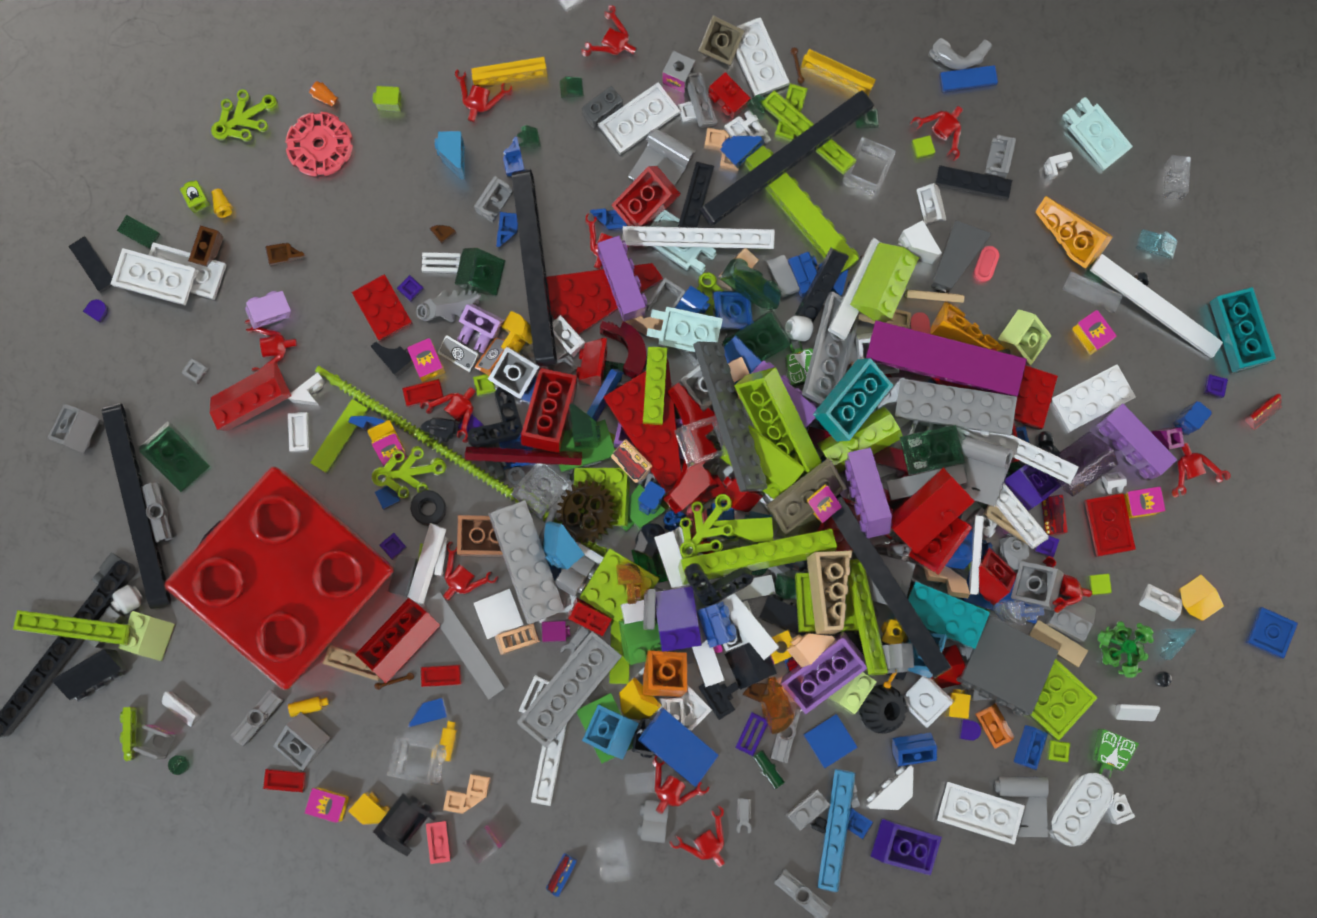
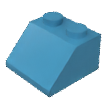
M461 131L438 132V138H435L437 156L441 157L442 162L461 180H465V144Z
M550 521L545 524L543 541L545 558L549 565L568 570L585 554L562 524Z
M598 705L582 741L623 760L639 723Z

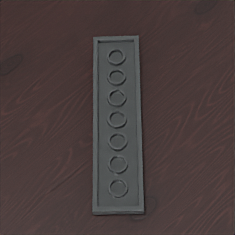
M698 341L693 344L739 490L740 492L762 491L768 488L766 476L762 471L760 458L754 447V439L750 434L748 421L744 416L743 406L734 386L735 383L730 373L731 368L725 357V350L721 342Z

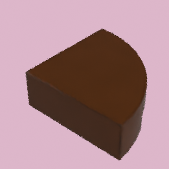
M435 225L430 228L441 244L456 234V231L450 226Z
M753 684L742 695L761 703L768 684Z

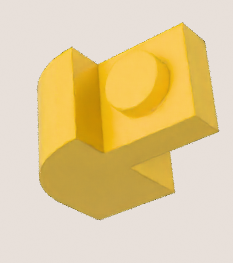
M511 311L501 325L509 333L501 348L505 350L508 346L519 353L525 343L532 344L531 326L521 315Z

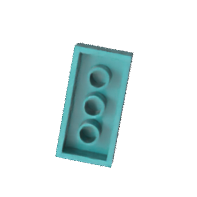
M1253 287L1220 295L1210 301L1232 373L1265 365L1276 359Z
M871 358L858 359L813 415L836 441H850L894 385Z
M915 582L908 600L927 630L936 634H945L949 640L971 649H976L990 612Z

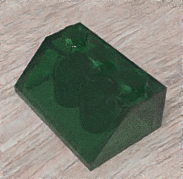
M741 258L730 260L719 277L720 280L763 311L777 309L779 306L782 291L777 288L778 285L775 282L767 281L762 277L763 274L760 271L752 270L748 267V263Z

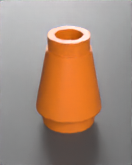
M316 81L309 91L312 98L331 107L338 100V97L323 82Z

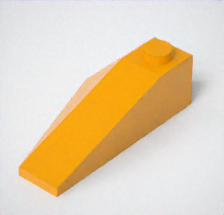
M1045 196L1036 210L1037 215L1046 227L1051 230L1058 243L1066 250L1067 255L1085 269L1103 253L1113 238L1112 235L1048 196Z
M944 302L931 326L930 334L987 349L996 348L998 352L1006 353V349L988 334L984 335L981 332L978 324L974 322L972 325L966 320L964 312L949 302Z

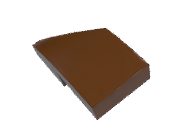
M288 242L286 244L265 246L269 266L305 257L303 252H299Z

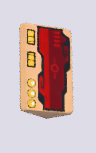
M624 440L611 456L636 483L645 479L652 468V465L628 440Z

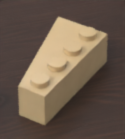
M852 551L815 552L807 557L817 635L835 634L843 630L846 609L845 597L848 592L847 579L850 574L849 562Z

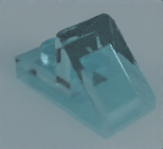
M1142 229L1136 248L1173 259L1178 241L1167 231L1158 234Z
M1194 628L1161 630L1172 641H1168L1162 647L1163 652L1160 656L1164 660H1171L1193 636L1196 630Z

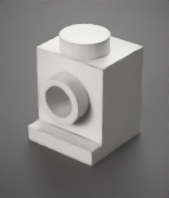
M1115 792L1113 801L1107 810L1112 824H1120L1135 818L1125 794ZM1118 804H1121L1122 806L1121 811L1117 810Z

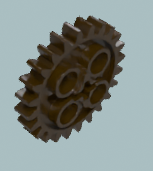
M586 480L585 484L578 481V487L572 484V491L566 489L567 496L561 495L564 501L563 503H558L561 506V510H557L556 513L561 514V516L557 518V521L563 522L562 525L571 537L575 539V542L581 543L582 541V543L588 544L590 541L595 543L596 538L602 540L601 534L608 535L607 528L613 529L610 523L611 521L616 522V519L612 516L618 513L613 510L617 504L611 502L615 497L609 495L610 490L605 489L604 485H598V482L595 481L591 483V481ZM583 496V502L579 504V499ZM600 501V507L596 509V504ZM577 515L578 520L574 523L573 519ZM592 520H594L595 525L591 528L590 523Z

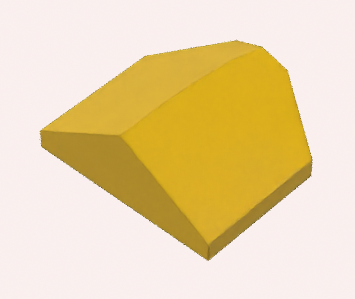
M1201 574L1179 589L1182 605L1189 615L1201 621H1204L1224 607L1216 588Z
M635 677L619 692L621 711L629 719H649L662 706L654 696L643 695V685Z

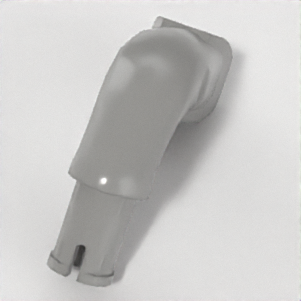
M939 38L933 44L929 54L933 60L940 61L949 68L962 70L980 64L983 61V57L992 48V44L984 40L975 51H972L965 58L950 48L951 45L946 40Z

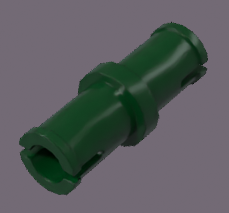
M764 750L753 756L763 770L762 774L768 777L775 789L785 783L775 768L777 766L771 763Z

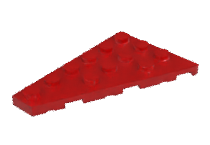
M653 263L634 265L633 274L638 276L640 280L641 294L663 280L662 275ZM604 269L547 276L552 317L556 320L561 315L578 335H581L618 310Z
M667 359L662 425L643 424L646 371L603 397L636 450L652 465L650 472L660 487L665 489L666 494L673 488L681 473L674 403L666 392L672 387L669 360Z

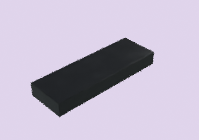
M85 236L68 246L99 293L112 286V275Z

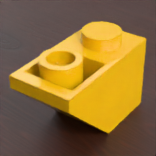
M365 792L348 812L362 825L380 823L390 808L388 806L383 807L379 803L380 799L371 792L369 794Z

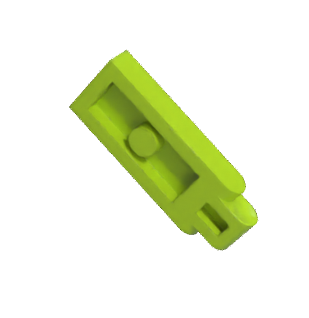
M123 707V711L120 713V722L123 723V731L120 732V743H122L124 760L133 761L135 758L133 748L136 747V707Z

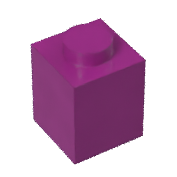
M1182 427L1162 428L1151 431L1168 450L1184 446Z
M566 621L542 622L543 643L567 642V637H570V625H566Z

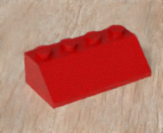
M274 362L213 395L210 399L209 413L217 430L229 431L291 397V393L277 363Z
M408 597L355 655L387 683L436 631L440 624Z

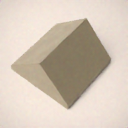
M712 16L698 51L706 57L731 66L745 30Z

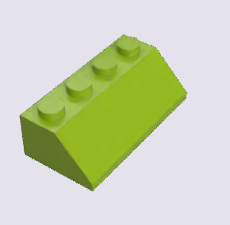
M878 243L850 305L873 321L885 323L891 320L919 257L904 247Z
M884 406L870 414L850 441H836L830 436L817 444L826 459L829 458L838 473H841L846 469L845 461L848 458V452L871 448L872 453L875 454L901 440L903 435L892 414Z
M748 424L750 434L754 439L756 453L760 458L762 471L766 476L768 488L762 491L772 499H775L795 484L806 468ZM725 446L719 457L732 466Z

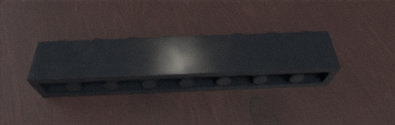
M774 594L772 597H767L758 617L759 619L786 631L788 630L795 635L816 634V632L799 633L797 604L793 602L790 605L784 603L782 597ZM855 631L845 632L864 655L860 635L855 634ZM837 632V633H835V634H822V635L833 636V637L835 638L836 636H838V635H839L840 633H842V632ZM898 672L894 678L904 681L907 672Z

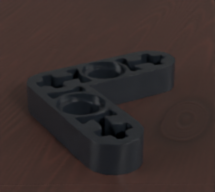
M501 387L496 389L495 402L501 422L471 429L467 436V442L470 446L482 447L514 440L521 436L522 424L513 394ZM501 392H504V394L507 395V396H506V402H507V403H505V404H504V399H503V397L500 396ZM509 408L513 410L514 414L512 416H505L503 413L504 409ZM511 421H513L514 429H517L516 433L510 430ZM494 429L498 430L500 436L497 438L491 437L489 432ZM474 434H476L477 437H479V441H476L475 438H473Z
M697 563L688 565L684 570L689 584L705 606H711L747 587L754 579L750 569L746 567L740 568L711 583L702 567ZM704 582L706 583L705 585H703V586H701V587H697V586H698L699 584H701V583H704ZM730 584L728 588L722 589L725 585Z

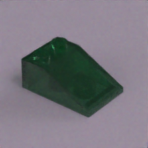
M773 309L722 341L725 346L736 335L761 361H765L792 343Z
M169 421L139 447V452L180 492L210 467Z
M956 425L899 437L908 475L965 463Z

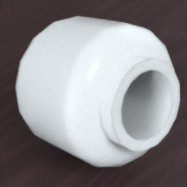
M793 316L786 322L785 331L791 340L807 341L814 333V326L810 318Z
M125 585L113 593L114 601L111 604L117 612L121 611L124 614H128L140 607L143 598L135 586Z

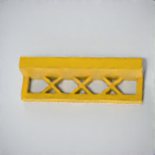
M811 49L808 50L802 60L801 68L855 93L863 90L869 96L876 79Z
M544 57L471 68L473 84L479 87L548 77Z

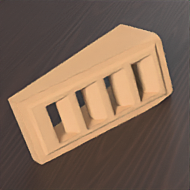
M534 623L495 636L500 655L540 642ZM526 630H529L532 639L528 641ZM520 632H521V635H522V638H523L524 643H521V641H520V638H519V635H518V633H520ZM511 635L514 636L516 645L514 646L510 637ZM503 638H506L508 648H505Z

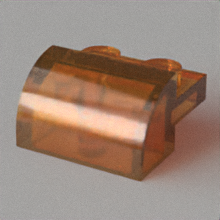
M619 562L616 565L618 585L626 584L628 604H636L639 598L642 597L641 585H637V583H643L645 580L644 574L633 563Z
M776 677L767 678L768 694L761 695V711L771 733L776 734L786 730L791 725L794 719V712L789 704L787 695L783 691L782 685L778 684Z

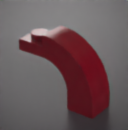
M602 321L600 334L622 343L628 351V357L623 366L624 375L635 378L643 373L646 367V347L639 332L624 321L621 327H618L617 324L611 321Z

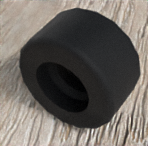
M421 491L411 501L410 510L412 516L418 523L424 526H429L430 523L438 524L446 515V503L434 491ZM426 501H432L436 506L435 512L429 516L424 515L421 511V506Z

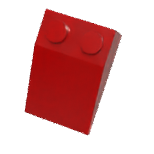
M648 166L611 206L628 226H645L668 208L681 193L658 166Z
M607 338L587 342L584 349H580L579 359L582 360L581 367H577L576 371L579 384L595 387L602 386L608 354Z

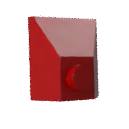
M991 548L987 549L979 566V592L985 600L995 605L1010 593L1017 573Z

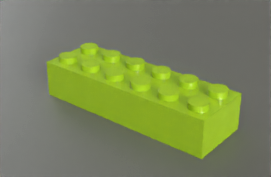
M776 367L747 374L734 385L755 429L806 468L800 479L822 463Z

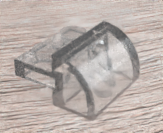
M1003 600L993 605L997 617L1007 623L1027 625L1026 620H1037L1038 616L1045 615L1044 607L1025 606L1024 601Z

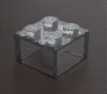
M536 464L517 484L511 495L519 502L526 500L528 509L539 519H542L561 498V495L565 493L569 484L545 464Z

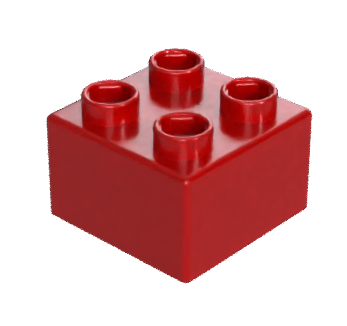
M273 466L268 469L165 582V588L283 690H288L392 575L394 567L286 471Z

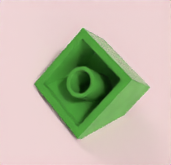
M655 618L653 630H644L643 621L624 624V620L619 621L623 656L630 665L645 662L648 650L662 651L657 618Z

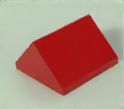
M957 646L945 647L942 653L952 668L936 678L931 677L941 689L961 684L956 679L962 675L965 668V663Z

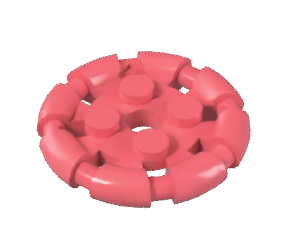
M311 112L297 119L298 122L290 127L285 141L287 144L286 153L294 167L297 166L300 172L313 177L323 174L328 176L339 171L344 162H348L353 149L351 144L352 134L346 123L341 122L336 115L328 112L317 114ZM315 121H321V126H315ZM335 126L337 128L333 131L330 127ZM303 127L306 128L303 133L300 132ZM321 139L324 141L323 145L319 148L315 147L314 142ZM338 140H343V144H339ZM300 142V147H295V144ZM335 153L339 156L336 161L332 159ZM304 156L307 158L305 162L301 161ZM317 163L323 164V167H317Z

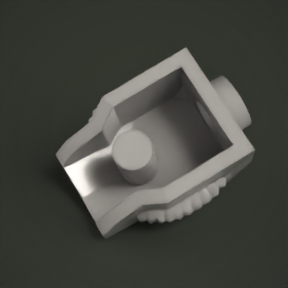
M1007 534V538L999 539L1001 559L1013 570H1018L1020 561L1027 562L1029 558L1028 545L1012 534Z

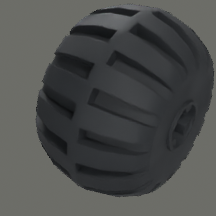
M883 684L876 685L859 708L861 720L873 732L880 734L891 733L903 724L902 721H905V713H907L905 698L899 690L892 686L885 688Z

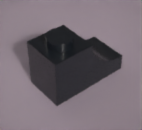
M377 341L371 345L374 352L396 378L414 365L407 348L403 350L399 346L395 349H389L381 346Z

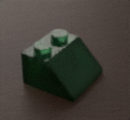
M463 248L454 285L468 291L472 290L473 292L477 291V293L497 296L505 260L479 248Z
M570 404L574 450L597 448V442H601L600 426H596L595 420L575 404Z

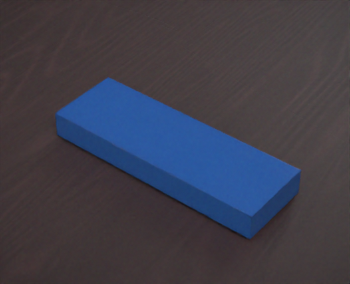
M995 65L940 73L942 92L998 84Z
M619 369L610 370L584 419L589 422H597L606 406L603 397L615 390L624 372Z

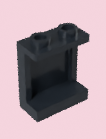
M402 793L372 832L383 843L408 856L412 851L407 845L409 840L428 817L433 821L437 817L432 813L433 809L428 804L424 803L421 805V801L414 795L409 797Z

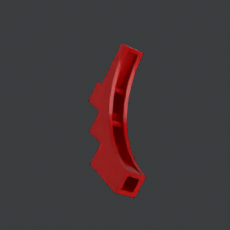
M679 382L666 391L681 416L686 441L685 459L680 476L673 488L663 498L675 513L683 510L714 482L711 473L702 465L718 452L715 449L714 443L705 436L719 425L715 412L709 408L702 411L699 403L689 396L687 389L680 385Z

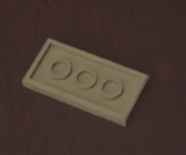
M829 458L766 505L785 535L815 513L808 504L807 499L826 484L835 497L847 488Z

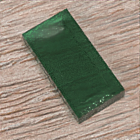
M128 215L125 216L117 229L122 235L148 249H151L153 242L155 243L160 236V233Z

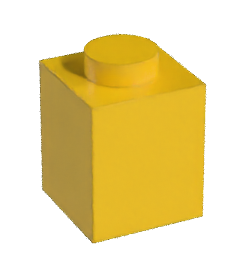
M953 689V693H948V695L954 702L946 709V716L968 719L971 695L965 694V690Z

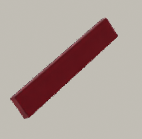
M809 426L808 435L815 449L820 450L817 443L831 435L828 431ZM888 446L873 454L877 465L916 474L921 454Z
M466 446L465 460L581 466L582 452L560 451L556 453L547 450Z

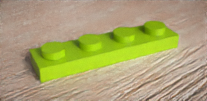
M648 347L643 424H663L667 348Z

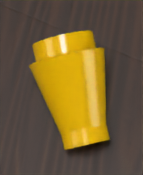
M214 189L211 192L214 213L219 218L228 217L232 213V205L222 189Z

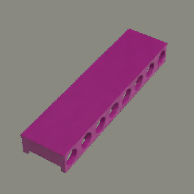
M876 320L866 358H871L874 363L991 393L1018 396L1027 360L1026 358Z

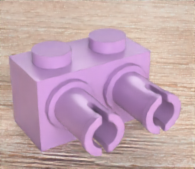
M466 304L459 319V322L463 323L464 326L457 340L468 345L473 331L476 330L481 334L474 349L484 353L490 339L498 338L502 329L501 325L505 320L474 304Z

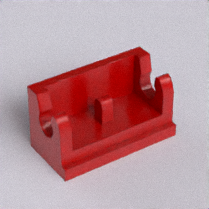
M718 475L712 476L714 482L699 494L689 506L694 502H700L705 505L716 499L726 489Z
M576 597L572 610H569L568 619L603 636L612 618Z

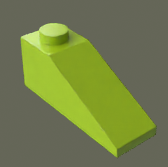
M772 517L721 520L713 524L714 528L730 524L735 530L733 536L752 544L774 541ZM727 527L725 532L730 533L731 528Z

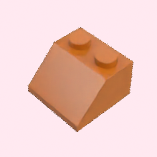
M648 650L643 673V695L682 697L687 692V653Z

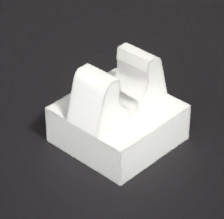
M1120 471L1102 474V482L1108 494H1112V488L1117 487V491L1122 493L1124 486H1127V479Z

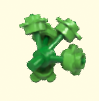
M1120 621L1117 622L1114 629L1109 630L1110 627L1107 626L1105 631L1101 630L1100 634H1098V641L1101 642L1099 648H1102L1103 663L1105 665H1113V667L1119 666L1122 653L1127 654L1128 662L1122 664V670H1118V673L1124 674L1125 677L1133 678L1136 677L1137 673L1142 672V669L1138 668V662L1146 661L1149 658V655L1144 651L1142 643H1153L1152 635L1154 632L1149 626H1143L1142 623H1138L1136 625L1138 629L1134 633L1136 638L1128 640L1132 634V629L1130 627L1127 628L1124 622ZM1112 642L1120 645L1121 649L1118 650L1114 647L1108 649Z

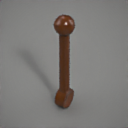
M793 47L791 49V55L794 56L795 65L799 77L797 81L798 83L802 84L804 83L805 79L804 77H802L799 66V61L797 57L798 49L796 47Z
M408 673L404 677L390 680L387 683L377 682L374 688L380 690L387 685L407 679L413 680L414 674Z

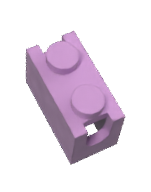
M272 291L261 298L253 297L246 302L247 307H245L253 329L289 318L291 313L283 291Z

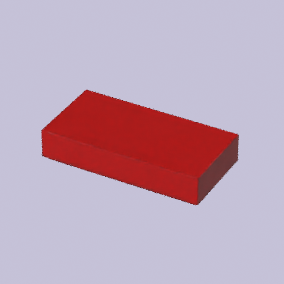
M440 379L402 388L407 407L419 405L425 400L431 402L444 396Z
M460 665L421 667V687L461 685Z
M265 769L263 789L303 793L306 772Z

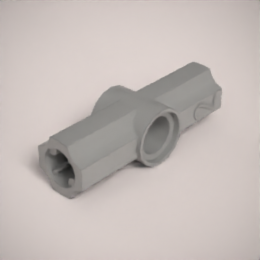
M149 483L142 486L141 489L147 508L146 515L150 519L155 542L159 543L173 539L168 520V510L165 507L159 483ZM157 508H160V515L158 517H154V511Z
M269 689L257 705L247 713L246 718L230 736L237 743L245 746L259 728L266 724L267 719L282 703L283 699ZM256 712L261 715V720L258 723L253 721V715Z
M785 701L771 759L788 763L801 708L796 703ZM785 726L791 729V735L787 738L781 734V730Z
M784 869L774 881L778 887L814 917L825 918L830 912L831 907L787 870ZM799 891H807L808 896L805 900L798 899Z

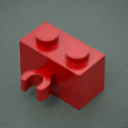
M726 72L709 86L708 95L714 103L718 102L722 111L733 119L750 105L751 98Z
M727 476L722 481L727 488L721 494L731 498V508L749 512L763 497L760 491L740 492L736 478L730 479Z

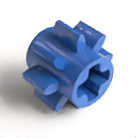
M668 511L663 518L664 528L670 532L675 531L680 526V520L687 515L681 511L678 513Z

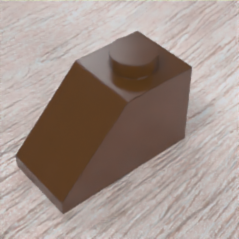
M200 225L188 261L208 267L218 255L223 235L218 230Z

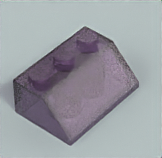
M1089 431L1060 452V458L1079 467L1071 484L1058 478L1055 479L1061 488L1073 497L1118 465L1115 452L1112 447Z

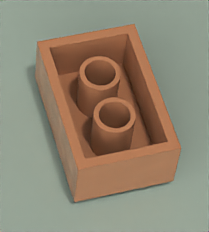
M458 515V556L503 557L489 516Z

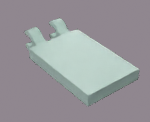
M1084 97L1076 105L1085 114L1079 118L1071 108L1063 115V118L1071 123L1068 129L1103 171L1133 146L1098 104L1093 107L1089 100Z
M664 210L657 216L650 227H678L680 219ZM651 246L688 271L692 267L699 274H703L706 270V265L697 260L700 253L703 252L711 260L717 255V250L712 247Z
M666 307L665 312L652 309L651 318L663 320L661 331L648 328L646 336L658 338L659 345L695 352L693 344L698 341L718 342L723 319Z

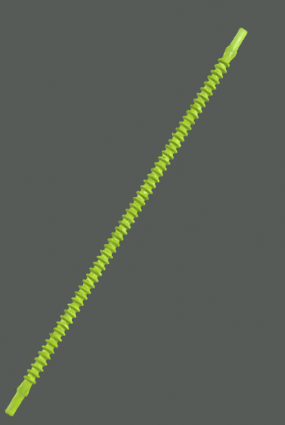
M317 366L315 372L329 380L331 385L340 387V391L344 390V393H349V396H353L354 400L362 401V405H367V408L371 407L372 411L376 410V414L380 413L381 417H386V420L390 419L391 423H395V426L399 425V429L404 428V432L408 431L409 435L413 434V438L418 437V441L422 440L423 444L427 443V447L431 446L432 450L436 449L437 453L441 452V456L445 455L446 459L450 458L451 462L455 461V465L459 464L460 468L464 467V471L469 470L468 473H473L474 477L478 476V480L483 479L482 482H487L488 486L492 485V489L497 488V492L501 491L502 495L506 494V498L510 497L511 501L515 500V503L526 500L529 512H534V516L538 515L539 519L543 518V521H546L549 512H546L545 508L541 509V505L536 506V502L532 503L531 499L527 500V496L523 497L522 493L518 494L517 490L513 491V487L509 488L508 484L504 485L503 481L499 482V479H495L494 475L490 476L489 472L485 473V469L481 470L480 466L476 467L475 463L471 464V460L467 461L465 458H462L461 454L457 455V451L453 452L452 448L448 449V446H443V442L440 444L438 440H434L435 437H430L429 434L426 435L425 432L421 431V428L417 429L416 425L412 426V423L407 422V419L403 420L402 416L398 417V413L393 414V410L389 411L388 407L384 408V404L380 405L379 401L375 402L374 398L370 399V395L366 396L365 392L361 393L360 389L356 390V386L352 387L351 383L347 384V380L343 381L339 375H333L321 366ZM555 518L554 523H563L561 521H557V518ZM581 541L582 545L590 548V550L603 558L608 552L606 547L597 545V541L595 543L589 541L588 544Z

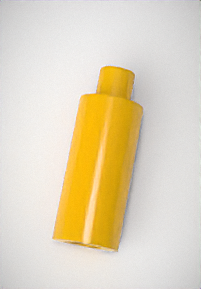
M320 696L289 703L288 711L292 718L296 717L300 712L308 714L322 710L323 706L329 705L327 697L321 699Z
M448 721L446 728L442 729L436 759L450 762L457 730H454L455 722Z

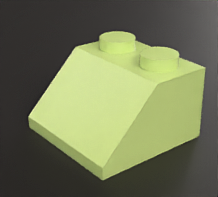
M1018 309L998 340L1014 356L1026 358V364L1031 366L1052 335L1036 314Z
M132 611L127 625L131 626L128 644L119 645V649L162 661L175 624Z
M862 672L828 698L852 715H855L877 681Z

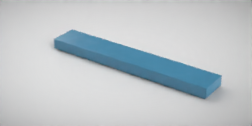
M835 769L817 887L833 892H838L855 772Z

